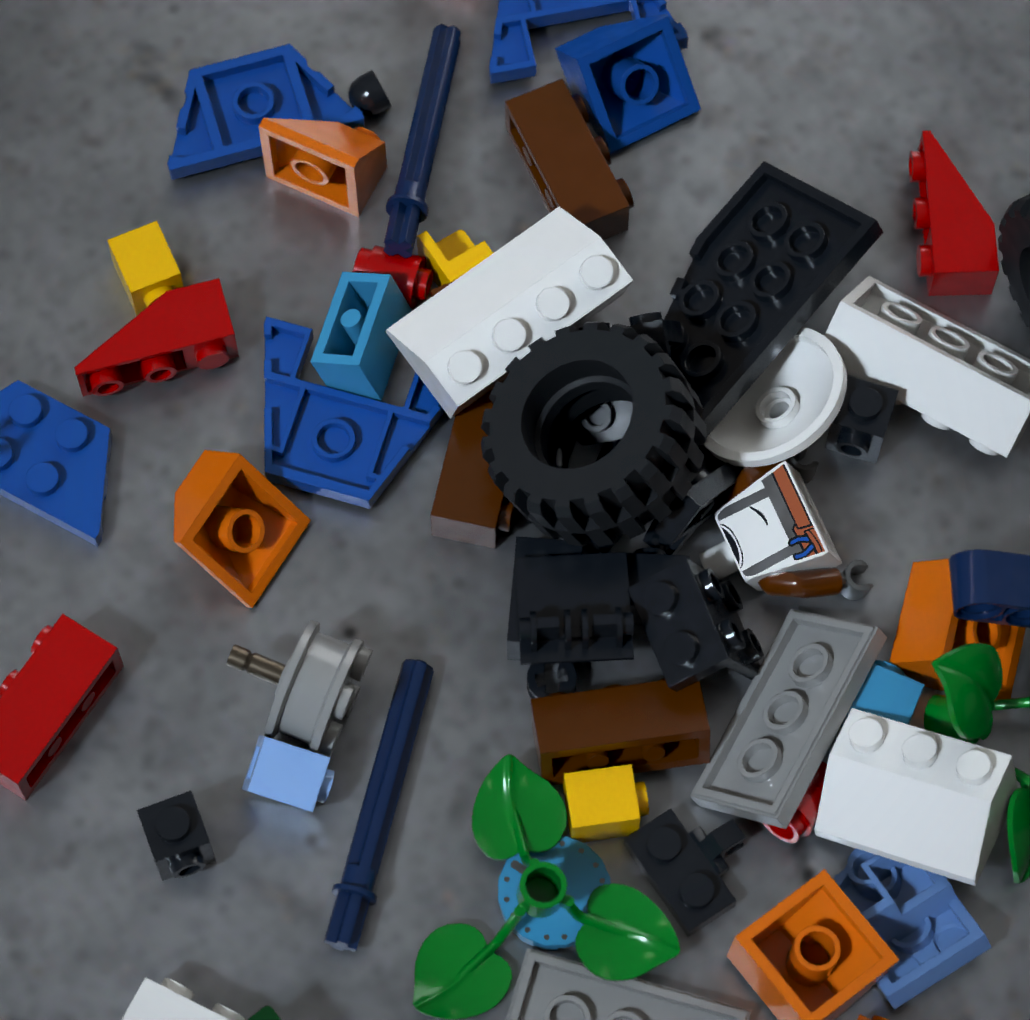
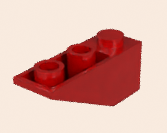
M930 130L922 131L918 150L910 151L909 179L911 183L918 182L920 198H914L913 226L914 229L923 230L924 245H918L917 247L918 277H927L928 296L992 295L999 273L995 223Z
M217 278L166 291L74 368L82 396L91 394L108 396L119 392L127 385L142 381L159 383L171 379L178 372L197 367L200 369H214L226 364L229 359L239 357L235 333L220 279Z

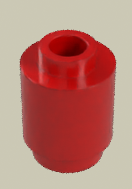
M375 245L373 249L361 247L353 267V272L391 274L412 309L416 306L418 299L427 300L433 282L434 272L432 269L426 268V257L412 254L409 258H403L399 254L389 256L384 252V247Z

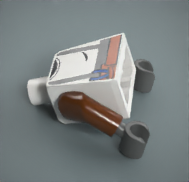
M808 448L793 457L775 464L743 468L737 477V482L725 496L724 506L715 513L716 522L725 540L699 554L704 569L710 568L719 580L739 570L747 584L757 591L763 590L771 596L816 598L836 596L841 593L849 600L862 599L871 590L873 584L858 585L852 581L851 575L864 573L868 565L863 560H854L850 562L843 572L835 568L841 565L842 561L805 485L813 479L819 463L817 461H813L808 465L798 463V461L805 457Z

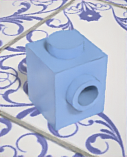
M259 735L242 789L313 812L316 801L325 803L335 771L327 769L331 757Z

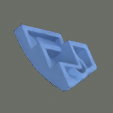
M855 848L848 857L845 869L833 878L900 959L876 983L894 1010L992 948L985 933L958 899L952 885L945 876Z

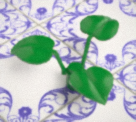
M983 643L966 644L945 653L931 663L942 683L945 695L936 694L929 699L924 712L925 730L976 744L979 740H985L990 735L993 727V711L1030 707V697L995 700L1002 686L1003 672L999 654L991 645ZM1014 767L1016 780L1021 788L1014 790L1010 797L1007 812V834L1013 883L1020 884L1030 877V775Z
M508 754L492 768L484 779L474 803L471 821L474 839L487 857L503 861L519 854L522 864L527 867L521 876L517 888V901L519 905L515 907L513 913L488 944H486L482 933L477 928L468 924H446L433 931L424 940L416 958L413 1006L424 1015L443 1020L468 1019L493 1009L502 1001L512 981L510 965L494 952L501 947L526 914L536 918H545L554 914L560 907L565 908L574 920L584 924L579 929L575 938V948L580 961L592 974L608 981H627L649 972L657 966L674 959L680 952V944L665 914L649 897L639 890L624 884L611 883L600 885L590 894L587 903V913H585L574 903V898L566 894L567 880L562 870L552 863L540 862L537 858L530 856V852L545 853L555 847L560 841L567 824L566 807L558 791L547 780L527 768L514 755Z

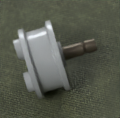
M313 620L306 626L293 655L289 657L286 664L258 653L252 654L251 650L234 644L226 662L227 666L240 671L246 670L247 674L277 685L274 694L275 699L268 716L264 736L273 739L278 733H282L309 744V751L331 756L343 726L335 722L336 718L342 720L344 717H349L360 691V686L351 683L352 679L361 681L373 650L364 647V641L355 638L351 644H347L320 633V623Z

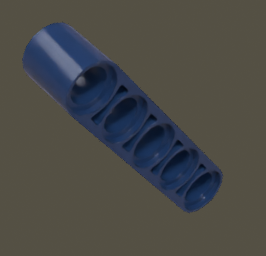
M975 549L958 552L949 558L953 613L955 617L968 621L1030 628V555Z

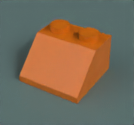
M949 558L913 562L889 663L902 669L905 675L911 679L925 684L924 687L944 691L942 683L931 663L957 647L972 643L988 644L993 646L998 652L1003 672L1002 686L995 700L1010 699L1026 627L958 619L953 613Z
M825 869L736 935L726 955L778 1020H835L900 960Z

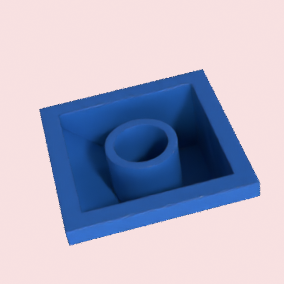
M666 14L600 26L555 48L571 94H578L583 100L589 116V123L597 136L602 137L609 153H613L701 110L670 18Z

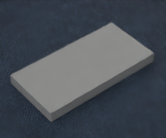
M791 609L758 669L759 675L755 676L710 757V763H707L690 797L699 806L787 829L887 639L882 630L877 626Z
M527 948L506 1020H749L751 1010L637 978L627 981L604 980L588 971L583 963Z

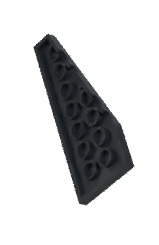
M765 161L762 162L696 238L689 252L693 260L685 277H677L670 292L673 302L664 318L665 320L680 321L684 343L670 345L671 357L699 397L703 408L701 418L706 424L707 436L883 233L876 219ZM620 440L604 443L597 460L614 449ZM591 538L588 544L600 553H608L614 546V544L598 546Z

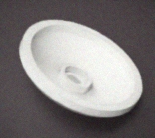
M801 327L707 436V440L704 443L705 448L713 456L725 463L728 462L731 465L741 467H760L784 461L812 445L832 424L840 411L846 394V367L833 343L821 333L810 328Z

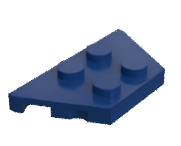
M286 44L189 70L185 87L186 99L184 106L179 112L176 125L177 137L173 153L169 155L167 165L171 180L261 157L263 154L258 126L263 118L340 122L351 128H365L364 116L360 109L356 106L351 108L337 95L334 85L323 74L312 70L308 66L306 58L291 44Z
M17 380L0 391V495L98 547L103 537L101 525L104 500L107 497V465L110 461L112 447L111 430L98 421Z

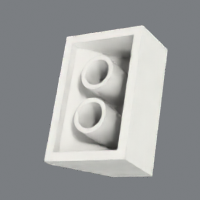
M851 708L829 753L814 829L815 835L976 886L1007 818L1010 797L1014 790L1017 789L1013 755Z

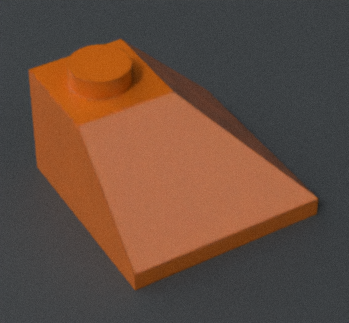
M263 118L258 126L267 178L359 217L387 169L385 142L381 141L374 132L363 127L351 128L340 122Z
M204 450L175 492L173 542L243 605L253 608L311 519L240 453Z

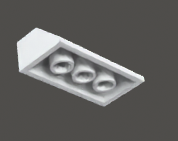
M559 206L390 326L385 332L450 419H452L492 390L497 381L503 382L508 376L505 368L515 357L519 360L525 357L531 351L528 347L530 344L541 337L548 341L556 337V330L571 325L576 329L622 296L633 282V279L598 234Z
M871 276L864 279L840 301L824 336L833 343L840 353L847 375L899 390L895 405L905 404L922 413L921 417L933 427L942 430L953 429L970 438V444L985 454L994 456L1000 454L1006 458L1009 456L1030 424L1029 358Z

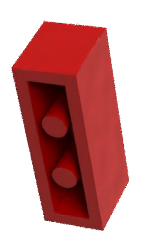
M65 614L60 616L53 627L47 625L39 632L31 647V657L20 671L15 669L9 673L0 686V785L25 801L124 667L116 646Z

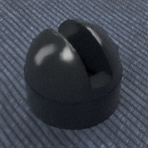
M373 70L359 76L351 83L348 91L349 101L352 108L356 106L362 111L363 115H376L392 107Z

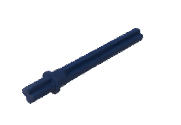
M439 24L433 30L398 183L394 195L389 197L386 203V211L390 218L384 239V252L389 256L396 254L401 255L403 258L412 256L419 223L423 222L428 216L429 209L425 203L427 187L461 42V32L454 25L448 27L444 24Z
M406 659L401 665L341 882L334 884L332 888V893L336 896L324 943L331 944V948L337 950L357 951L368 908L377 902L378 897L373 893L434 673L433 667L422 660Z

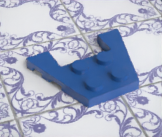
M499 0L492 56L490 57L489 64L490 83L494 84L536 76V61L528 29L630 11L633 20L662 14L668 15L680 50L687 49V31L681 23L677 24L666 8L667 2L665 0Z
M266 316L264 322L265 477L273 483L370 509L445 413L444 409L416 372L403 407L300 380L299 378L314 338L313 330Z

